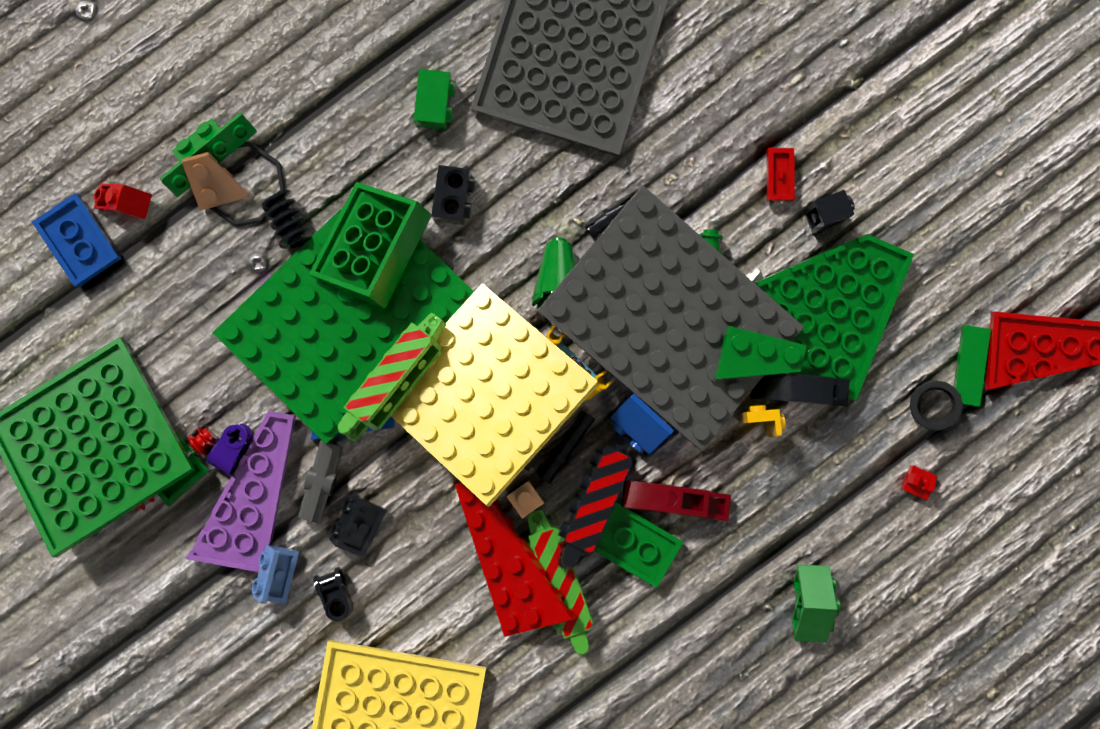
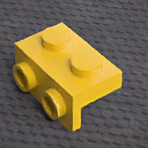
M766 405L745 407L744 413H738L739 424L765 421L767 437L782 436V431L785 430V418L783 414L780 415L779 409L766 410Z

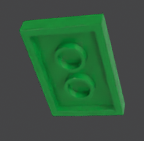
M616 502L595 552L657 588L682 546L683 541L633 511L622 508L621 504Z

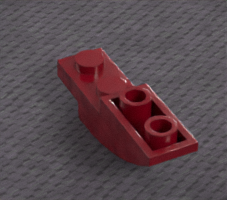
M625 481L621 507L671 515L676 514L729 521L731 495L687 487Z

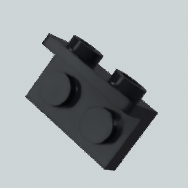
M352 493L351 497L347 498L342 506V515L339 521L335 522L331 527L330 541L335 547L364 558L387 510L382 506L361 498L356 493Z

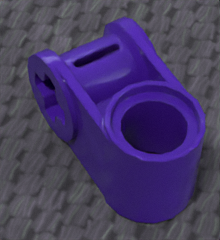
M243 423L228 426L209 453L206 462L226 474L232 475L252 441L253 432L251 428ZM241 431L239 433V436L242 438V440L236 441L237 436L234 434V432Z

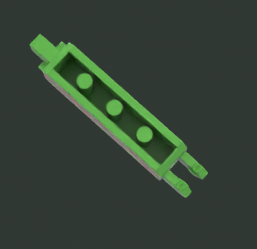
M430 313L418 326L411 323L401 333L400 338L384 354L383 359L367 375L366 380L351 395L349 401L344 406L347 413L338 424L339 433L344 436L346 435L352 441H356L361 438L360 436L368 428L374 431L383 427L441 354V346L436 341L447 325L442 319Z
M542 509L536 510L527 515L531 534H529L530 541L526 543L547 572L546 577L554 589L558 588L562 594L561 599L568 610L572 609L576 615V618L573 620L554 624L557 633L562 632L564 639L570 637L575 652L578 654L587 653L589 651V641L585 631L590 630L593 621L574 567L568 570H561L559 565H557L559 554L562 550V546L558 545L561 538L558 536L560 528L550 525Z

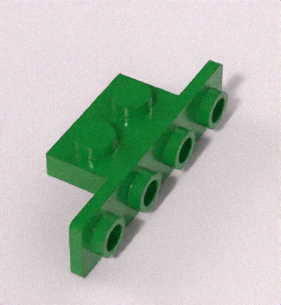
M238 113L223 127H220L211 118L209 121L200 124L192 135L181 140L176 148L172 150L179 163L160 178L161 182L176 197H179L191 187L182 164V159L209 152L219 164L256 134L257 130L242 113Z

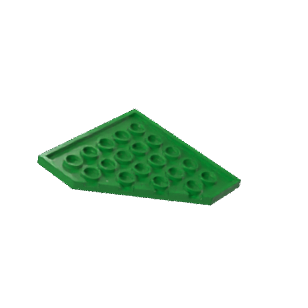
M865 234L754 282L804 326L792 341L807 345L801 372L787 374L824 376L850 380L848 399L857 401L914 254L869 234Z

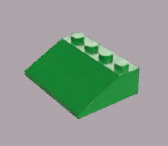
M356 182L309 275L365 302L385 309L432 215L418 201Z

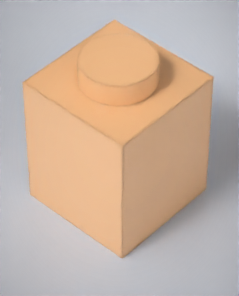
M529 480L507 495L508 500L521 518H524L544 503Z

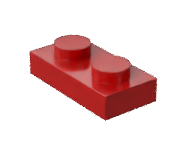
M768 148L766 150L767 201L793 202L795 200L794 148Z

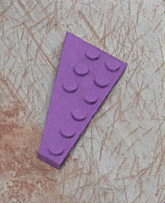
M273 411L267 412L253 437L251 445L241 458L237 470L231 476L213 508L209 520L199 533L198 539L192 550L189 551L186 559L259 572V557L264 552L266 545H272L295 425V415Z

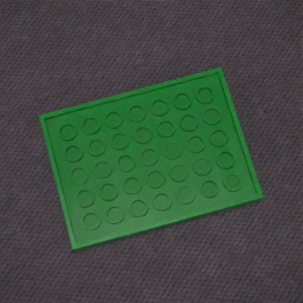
M343 207L212 332L326 445L339 434L337 427L343 416L347 413L344 406L349 401L351 395L359 389L366 380L367 375L375 369L383 359L384 354L400 338L401 333L411 323L418 326L430 313L435 314L446 323L474 293L421 240L417 244L385 309L365 302L310 276L309 273Z

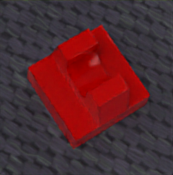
M910 465L900 489L923 500H928L930 493L934 490L935 481L938 476Z

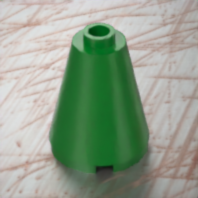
M553 238L546 244L532 296V306L534 307L537 304V309L576 264L572 244L567 242L565 238Z

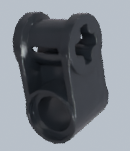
M336 567L331 573L323 576L315 575L313 577L314 586L321 599L326 616L332 621H341L350 616L353 612V602L342 569ZM332 580L335 581L332 584L326 585L327 582H330ZM336 601H341L344 604L345 612L343 615L335 613L333 606Z

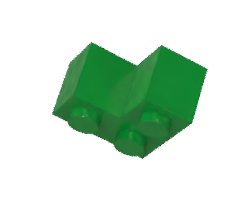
M797 565L793 580L796 605L792 615L794 641L827 643L830 632L834 631L835 615L838 616L840 613V601L835 599L836 579L831 576L830 566Z

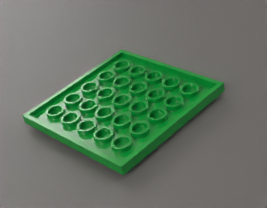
M121 337L113 340L0 411V455L51 557H59L195 471L191 460L132 352Z

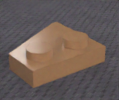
M209 152L182 159L183 167L200 211L249 197L248 190L242 187L229 171L222 168Z

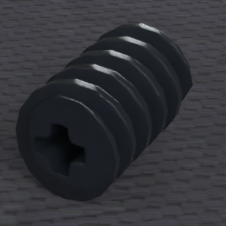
M283 190L271 195L261 206L264 211H268L266 218L272 221L270 227L273 230H277L274 235L277 239H280L279 246L282 249L300 247L312 238V236H303L309 230L308 227H299L304 218H295L300 209L290 208L296 202L294 198L286 199L291 193L290 190Z

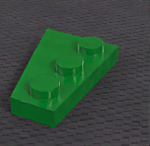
M727 326L714 379L801 372L807 345Z

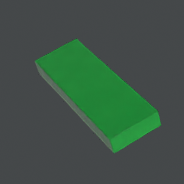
M969 325L962 326L953 387L961 395L963 405L980 407L991 329Z

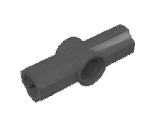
M320 440L313 467H310L305 479L304 489L306 491L301 503L299 518L310 522H322L328 498L332 495L336 485V471L344 446L331 442L326 445Z

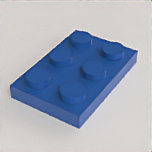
M74 193L32 221V224L75 287L79 288L122 259L81 196L77 193Z

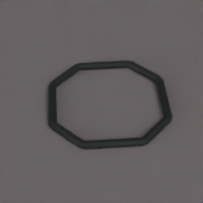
M246 141L239 148L249 146L276 165L280 185L278 192L285 190L280 162L252 142ZM217 207L209 208L233 226L262 222L265 220L266 213L268 212L264 211L258 218L235 221Z

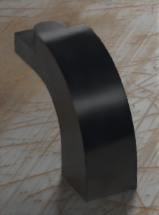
M783 373L764 375L752 389L751 399L848 407L850 380Z

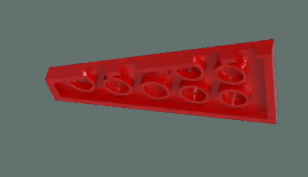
M991 312V333L987 356L985 390L1100 364V321Z

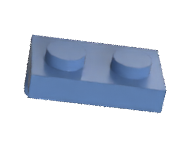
M270 545L265 546L264 552L259 557L258 564L260 569L258 577L252 584V594L255 600L266 604L267 601L286 604L299 551Z

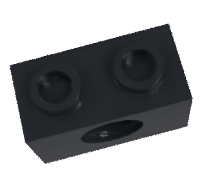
M844 189L815 200L803 212L812 235L844 223L854 215L855 205L851 196L847 195Z

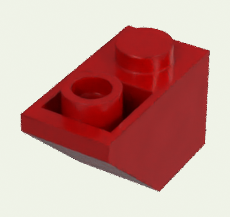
M100 183V187L96 189L94 194V208L130 218L146 219L152 194L124 184Z

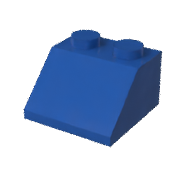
M636 394L630 395L609 417L613 421L610 426L621 436L624 433L632 439L629 444L640 454L643 451L650 454L674 431Z

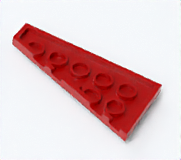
M462 482L455 484L504 637L576 618L572 609L568 610L562 601V594L558 588L554 589L547 579V572L524 538L520 539L514 530V523L510 517L506 518L499 508V501L496 499L488 507Z

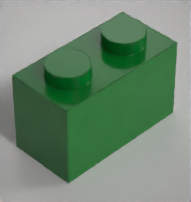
M419 69L413 119L416 127L447 130L448 122H452L453 106H450V97H455L456 81H452L450 72Z

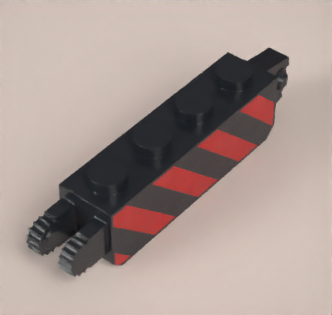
M616 431L608 444L600 450L596 449L592 455L590 464L593 466L590 473H585L579 487L582 488L579 498L574 497L568 510L571 512V516L568 522L564 521L558 531V536L561 537L558 545L562 546V550L559 554L557 565H559L561 570L573 568L577 564L576 561L579 560L580 555L583 556L595 551L633 464L631 457L627 455L631 439L627 435L623 434L621 436Z

